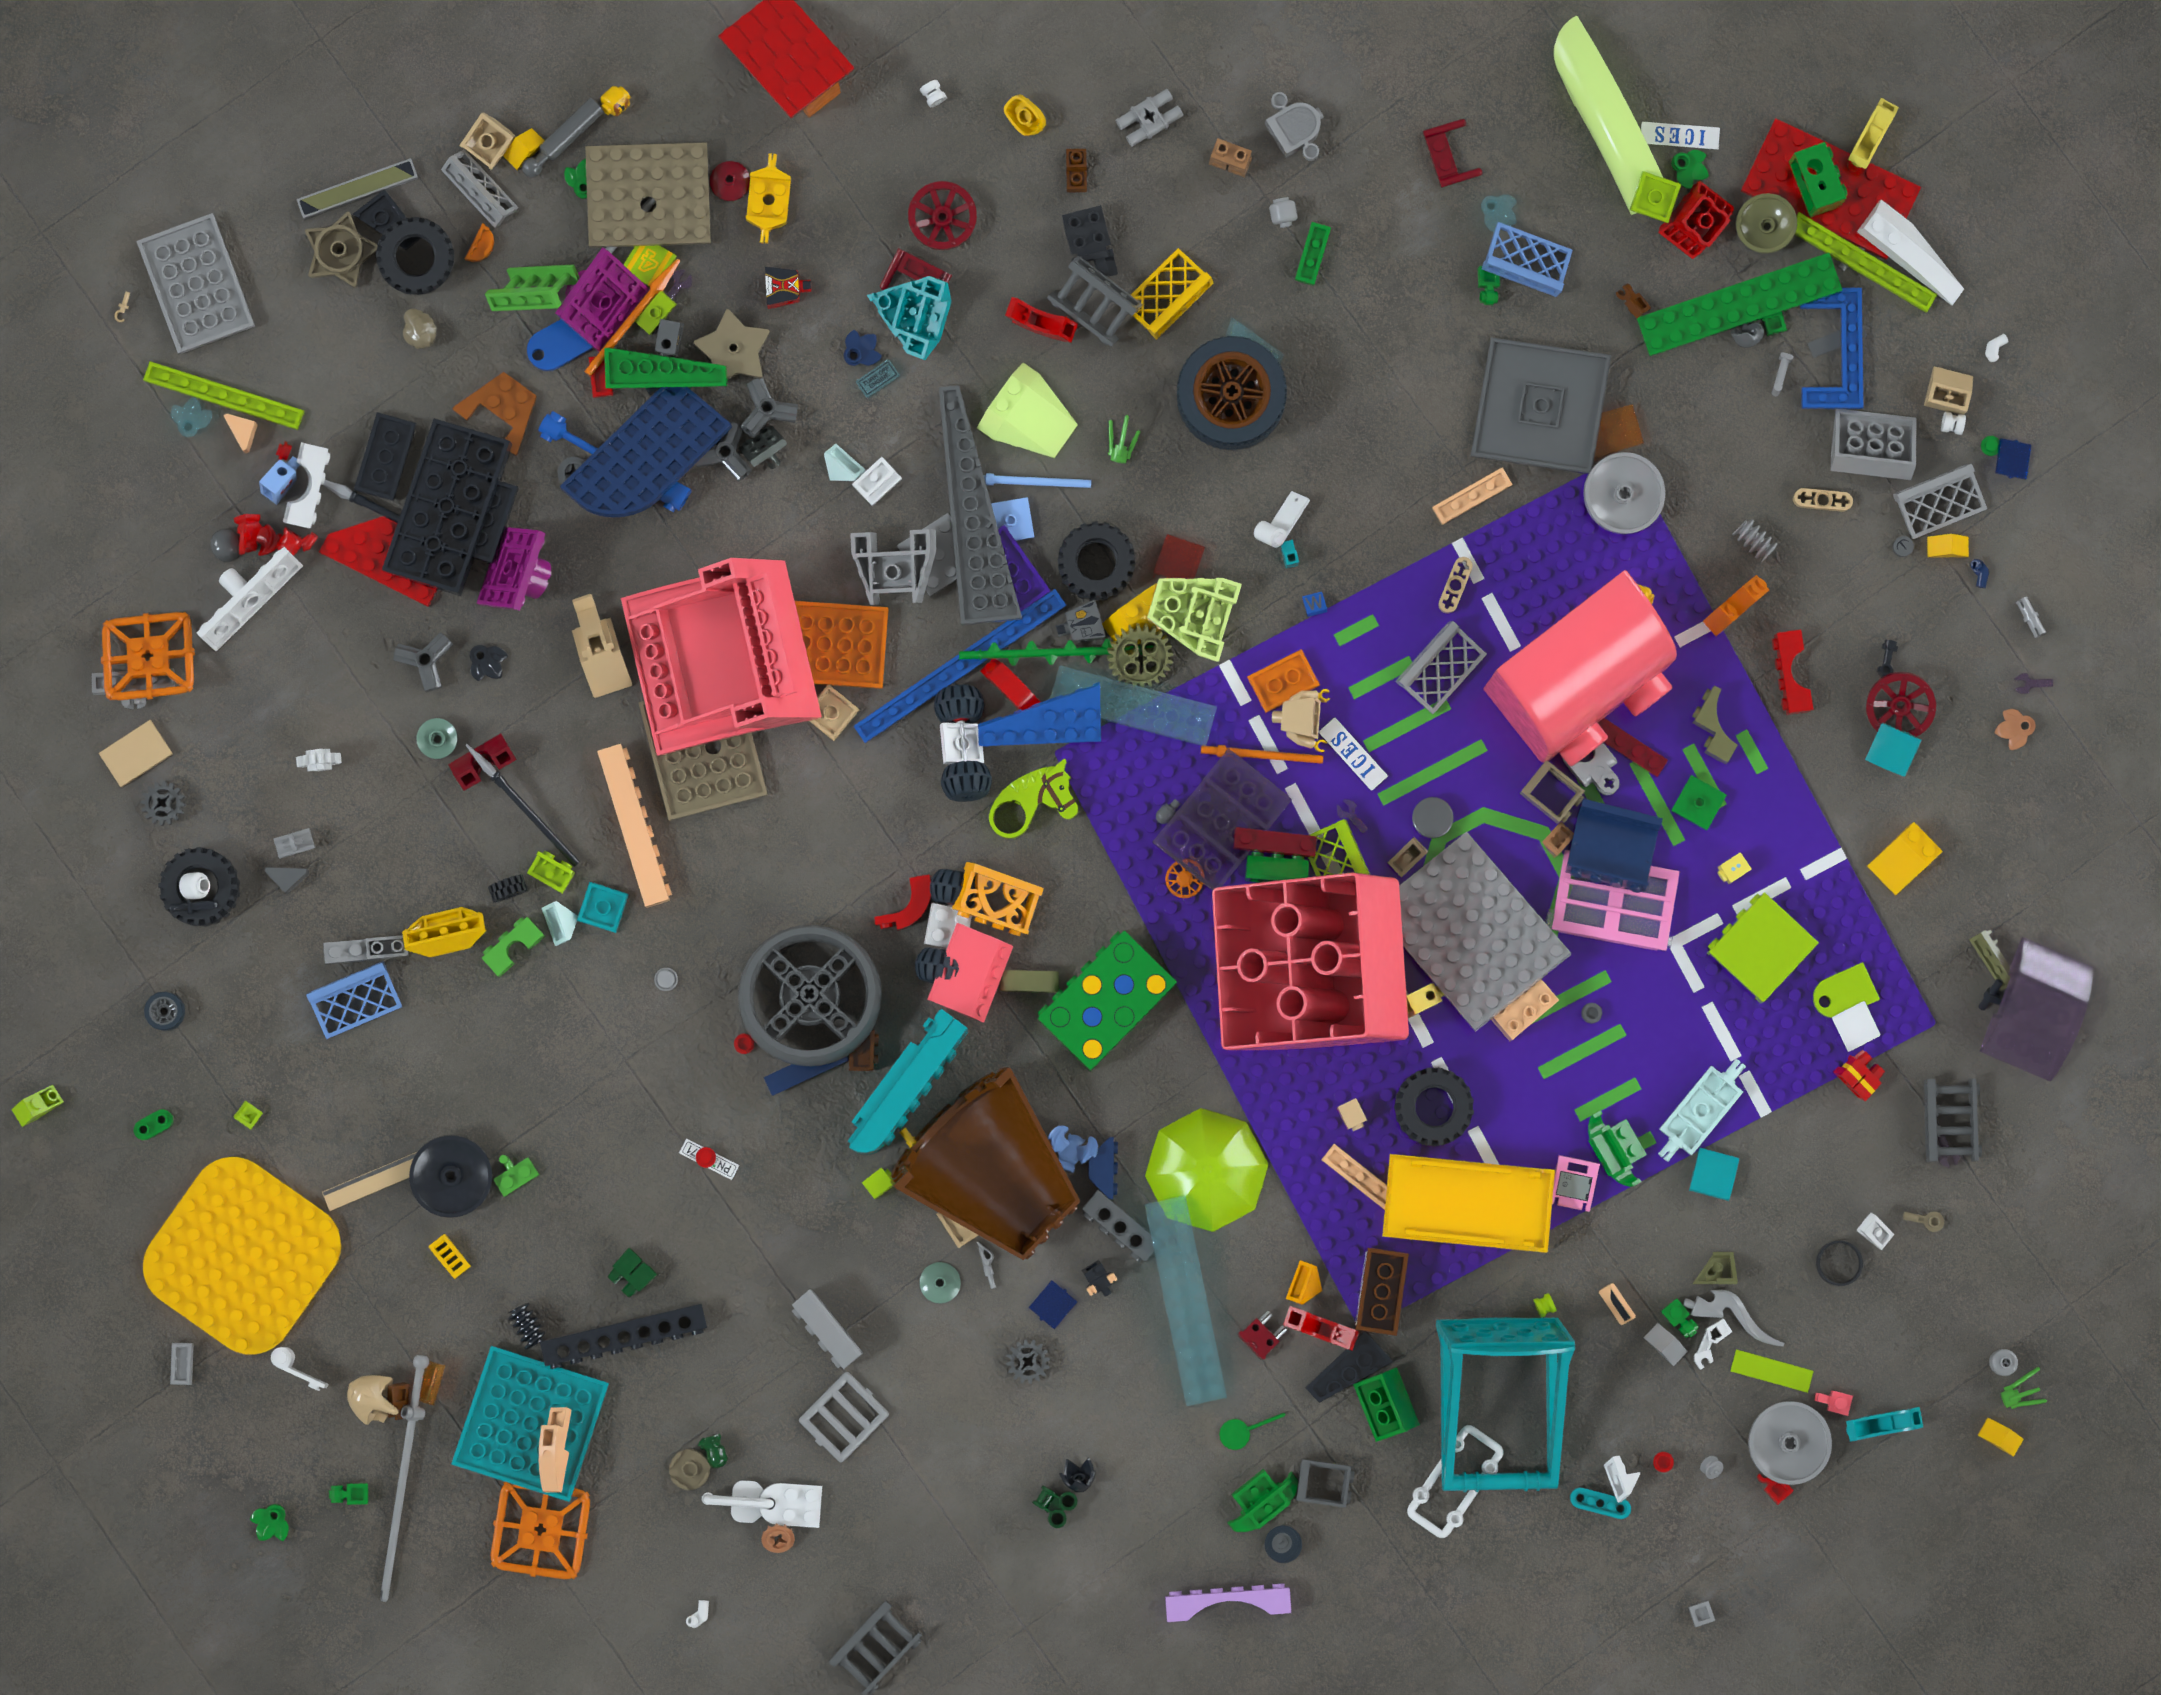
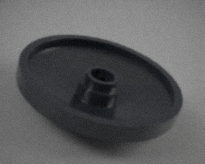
M444 1135L428 1141L418 1150L410 1166L409 1182L415 1199L424 1209L440 1217H460L477 1209L486 1199L492 1183V1168L486 1153L474 1141L463 1136ZM452 1171L455 1173L453 1178L447 1177L448 1172Z

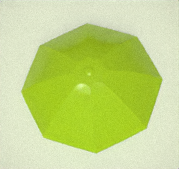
M1200 1108L1158 1131L1145 1177L1167 1218L1214 1232L1255 1210L1268 1168V1162L1245 1121Z

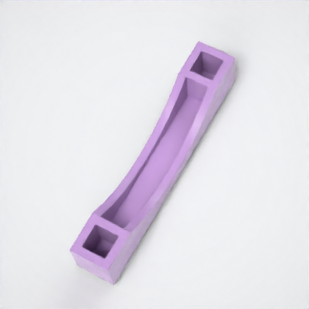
M1284 1583L1272 1584V1588L1264 1589V1585H1254L1252 1590H1244L1243 1586L1231 1587V1591L1223 1592V1588L1210 1589L1211 1593H1202V1590H1190V1594L1182 1595L1181 1591L1169 1592V1596H1165L1167 1622L1188 1621L1203 1608L1225 1601L1250 1603L1262 1608L1269 1614L1291 1613L1290 1588L1285 1587Z

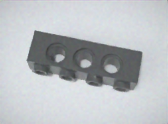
M1099 1190L1082 1208L1085 1211L1084 1217L1090 1222L1097 1221L1100 1224L1099 1229L1107 1236L1111 1233L1116 1237L1114 1242L1122 1249L1125 1247L1129 1248L1132 1251L1130 1255L1138 1262L1141 1260L1146 1262L1161 1244V1242ZM1106 1208L1110 1211V1218L1108 1220H1101L1099 1218L1098 1212L1101 1209ZM1123 1222L1126 1225L1125 1232L1122 1234L1117 1233L1114 1230L1115 1223ZM1133 1235L1141 1237L1142 1243L1140 1246L1134 1247L1130 1244V1238Z

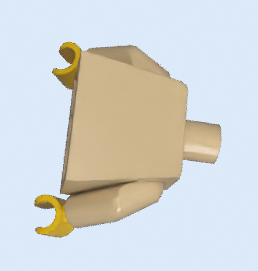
M1323 689L1319 693L1317 691L1298 692L1290 697L1289 701L1283 702L1282 711L1272 712V722L1281 723V730L1286 732L1287 737L1297 745L1308 748L1314 747L1316 751L1324 752L1325 750L1318 748V744L1320 742L1327 744L1325 740L1315 741V739H1318L1321 702L1326 703L1330 700V698H1323L1322 693H1329L1330 691Z

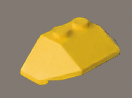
M1157 583L1122 606L1102 623L1103 628L1113 641H1117L1115 634L1122 635V628L1127 632L1129 631L1128 625L1135 629L1137 623H1139L1140 628H1143L1144 624L1147 623L1149 630L1153 625L1156 627V632L1163 630L1147 618ZM1141 639L1137 640V644H1141Z
M459 907L421 916L408 929H405L402 934L405 950L427 957H435L471 948L486 930L483 913Z

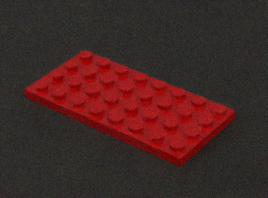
M1775 118L1743 184L1741 192L1751 197L1767 193L1779 195L1792 205L1796 215L1800 212L1810 218L1789 161L1795 152L1825 141ZM1825 142L1826 146H1829L1832 150L1833 158L1831 159L1834 166L1837 165L1839 168V180L1841 185H1845L1848 195L1841 207L1811 217L1810 219L1853 245L1862 247L1866 251L1887 260L1889 256L1857 231L1880 200H1883L1907 219L1921 187L1872 163H1869L1866 169L1856 167L1848 160L1850 153ZM1807 168L1811 174H1817L1814 169Z

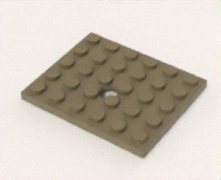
M707 143L585 146L589 248L711 244ZM646 197H651L656 201V208L652 212H645L641 209V201Z
M645 701L638 702L669 821L768 795L752 733L719 740L721 750L717 754H709L705 749V744L665 755H657Z

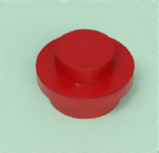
M286 441L278 445L275 454L279 456L278 460L287 461L292 445H289Z
M740 1034L734 1040V1048L740 1054H748L754 1048V1040L748 1034Z
M703 1147L696 1153V1162L701 1167H711L716 1161V1154L711 1148Z
M1659 1452L1653 1459V1465L1659 1472H1668L1674 1465V1459L1667 1452Z

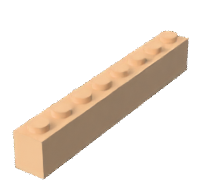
M618 744L599 750L597 752L646 908L668 902L672 892L669 883H664L665 869L663 864L659 865L657 857L660 856L657 844H652L653 830L651 825L647 826L645 818L648 817L645 805H640L639 799L642 798L639 786L635 787L633 779H636L634 769L628 766L627 760L630 759L628 749Z

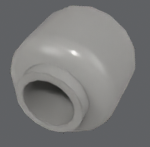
M1289 197L1273 200V204L1269 207L1272 223L1280 224V228L1292 226V222L1298 218L1295 202L1289 200Z
M1999 1349L1990 1356L1989 1366L1995 1374L2008 1376L2016 1371L2018 1359L2012 1351Z

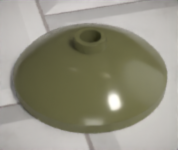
M1770 193L1760 194L1750 198L1741 207L1736 219V229L1742 243L1752 251L1773 253L1786 247L1793 239L1797 230V216L1794 208L1785 198ZM1767 224L1771 225L1769 230H1765L1764 227Z

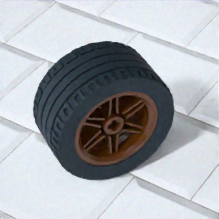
M1222 336L1200 345L1187 358L1180 371L1177 383L1178 409L1189 431L1196 438L1200 439L1201 442L1221 450H1242L1243 448L1256 445L1267 438L1281 420L1287 399L1286 378L1281 365L1274 357L1275 355L1268 348L1266 349L1264 345L1242 336ZM1237 369L1238 375L1236 377L1231 376V370ZM1218 377L1220 382L1213 384L1212 378ZM1251 381L1254 383L1255 386L1253 389L1247 388L1248 382ZM1230 387L1235 388V391L1238 392L1233 397L1226 393V391L1230 390ZM1215 397L1217 399L1216 404H1210L1209 399ZM1250 402L1252 404V407L1250 409H1245L1244 403ZM1228 409L1233 412V415L1230 417L1225 415V411Z

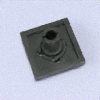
M771 425L762 429L755 438L746 440L739 450L753 467L765 460L769 468L774 469L776 466L772 460L777 466L781 463L775 453L786 446L787 443Z

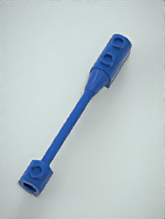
M552 411L551 414L548 413L544 417L538 429L542 433L541 438L550 443L552 439L558 441L564 438L590 454H593L598 449L566 430V423H564L566 418ZM676 482L659 500L665 503L663 507L672 512L675 509L680 511L692 490Z

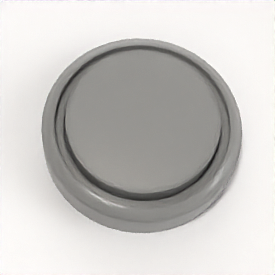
M662 968L655 974L654 982L660 990L671 991L678 983V976L671 968Z

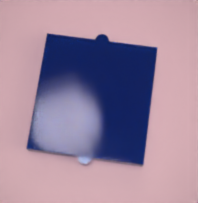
M2001 438L1999 440L1995 474L2008 476L2009 479L2014 477L2026 480L2031 444Z
M1051 1280L1029 1308L1040 1317L1041 1321L1044 1320L1055 1329L1075 1306L1077 1301L1066 1293V1289H1062Z

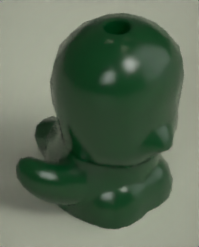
M721 1434L702 1438L698 1443L701 1450H706L708 1464L713 1468L723 1467L728 1460L725 1448L720 1444Z

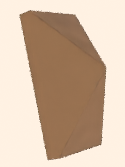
M1560 822L1542 843L1553 858H1555L1573 839L1574 833Z

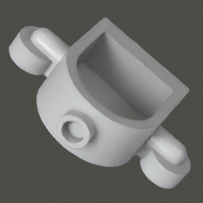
M1282 92L1275 93L1272 96L1271 104L1280 112L1266 119L1265 125L1285 158L1303 148V157L1308 161L1315 160L1319 155V148L1312 142L1317 138L1321 125L1320 120L1324 118L1321 110L1318 107L1315 109L1306 103H1294L1287 107V96Z

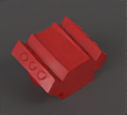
M1698 181L1691 187L1690 192L1683 197L1680 204L1672 212L1669 222L1663 223L1660 226L1658 233L1691 259H1694L1706 247H1710L1731 221L1729 217L1733 214L1734 207L1703 182Z

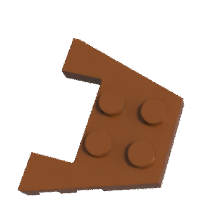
M503 372L455 405L452 410L468 421L480 404L513 428L505 439L512 443L510 452L517 456L537 396Z

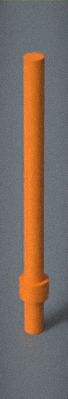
M1201 745V754L1217 755V757L1236 756L1323 764L1322 755L1227 748L1226 745H1218L1217 747Z

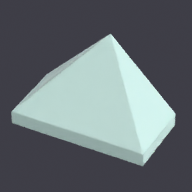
M834 444L824 453L829 479L832 481H855L866 471L837 444Z
M557 901L542 907L555 946L569 941L578 916Z

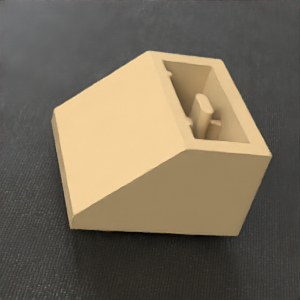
M1934 366L1924 406L1964 415L1969 407L1973 376Z

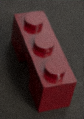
M501 733L474 749L492 765H496L499 770L517 760ZM471 752L448 764L463 791L481 781L479 774L482 768Z

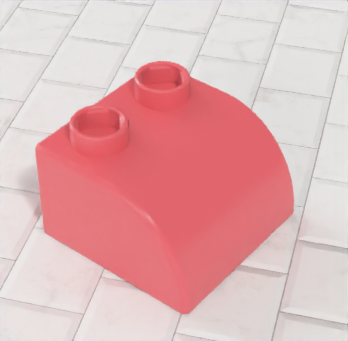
M1624 570L1502 664L1487 682L1484 691L1541 762L1549 761L1560 753L1569 766H1574L1608 739V735L1598 724L1603 718L1623 703L1633 716H1638L1672 689V685L1662 673L1675 661L1677 651L1672 637L1660 616L1634 579Z
M1344 873L1224 886L1213 889L1212 900L1221 1045L1223 1049H1304L1398 1041L1408 1038L1409 1027L1399 881L1396 878L1361 873Z

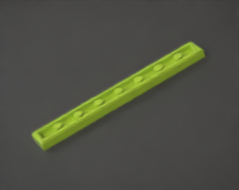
M1800 212L1797 213L1796 236L1821 251L1830 253L1831 257L1925 313L1928 312L1937 296L1936 293Z
M149 361L143 379L145 382L295 430L299 429L304 410Z

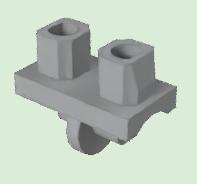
M309 828L274 838L279 859L315 848Z

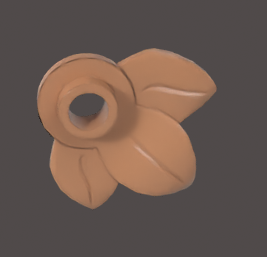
M2015 709L2003 711L2006 721L1997 726L1995 734L2009 739L2010 750L2019 749L2026 744L2028 736L2035 731V721L2030 716H2023ZM2023 722L2029 724L2027 730L2022 729L2021 725Z

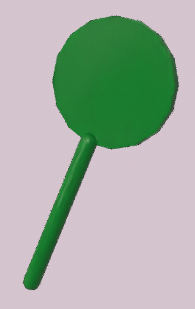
M1285 1413L1249 1427L1241 1420H1228L1220 1428V1441L1228 1449H1241L1249 1441L1250 1430L1285 1416Z

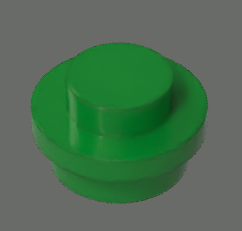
M1987 436L1981 442V450L1987 456H1995L2001 450V442L1995 436Z

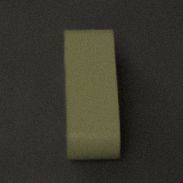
M1004 970L1000 980V991L1057 993L1059 991V972Z

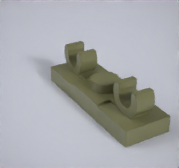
M1984 930L1969 940L1993 978L2003 981L2001 990H2004L2018 983L2020 975H2014L2011 970L2014 968V965L2009 966L1999 948L1996 947L1995 944H1997L1998 940L1992 941L1989 934L1992 931Z

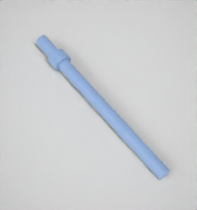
M994 473L983 475L986 485L994 486V484L1091 488V480L995 476Z

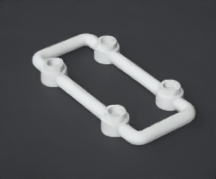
M1464 1426L1456 1437L1455 1452L1463 1450V1440L1469 1433L1495 1451L1491 1459L1485 1460L1482 1463L1481 1474L1497 1473L1498 1463L1503 1456L1502 1446L1474 1426ZM1440 1459L1423 1486L1417 1487L1413 1491V1500L1408 1506L1407 1513L1412 1520L1435 1536L1445 1538L1454 1527L1462 1525L1463 1514L1478 1492L1469 1490L1456 1511L1448 1513L1446 1518L1447 1524L1443 1530L1418 1514L1416 1509L1420 1504L1428 1501L1429 1490L1441 1474Z

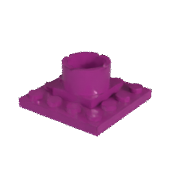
M603 247L587 270L578 272L579 281L576 284L567 285L566 299L555 312L558 317L598 352L602 350L650 290Z
M505 528L494 563L489 564L477 604L520 611L525 603V596L536 599L544 593L548 585L547 581L551 576L550 563L538 557L540 549L545 542L544 532L530 529Z

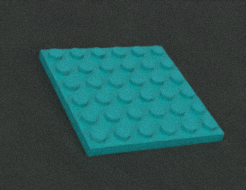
M491 1346L451 1465L570 1502L609 1383L560 1367L550 1369V1365L545 1366L544 1362ZM567 1407L572 1411L564 1450L569 1452L562 1492H543L539 1472L541 1426L547 1425L550 1408Z

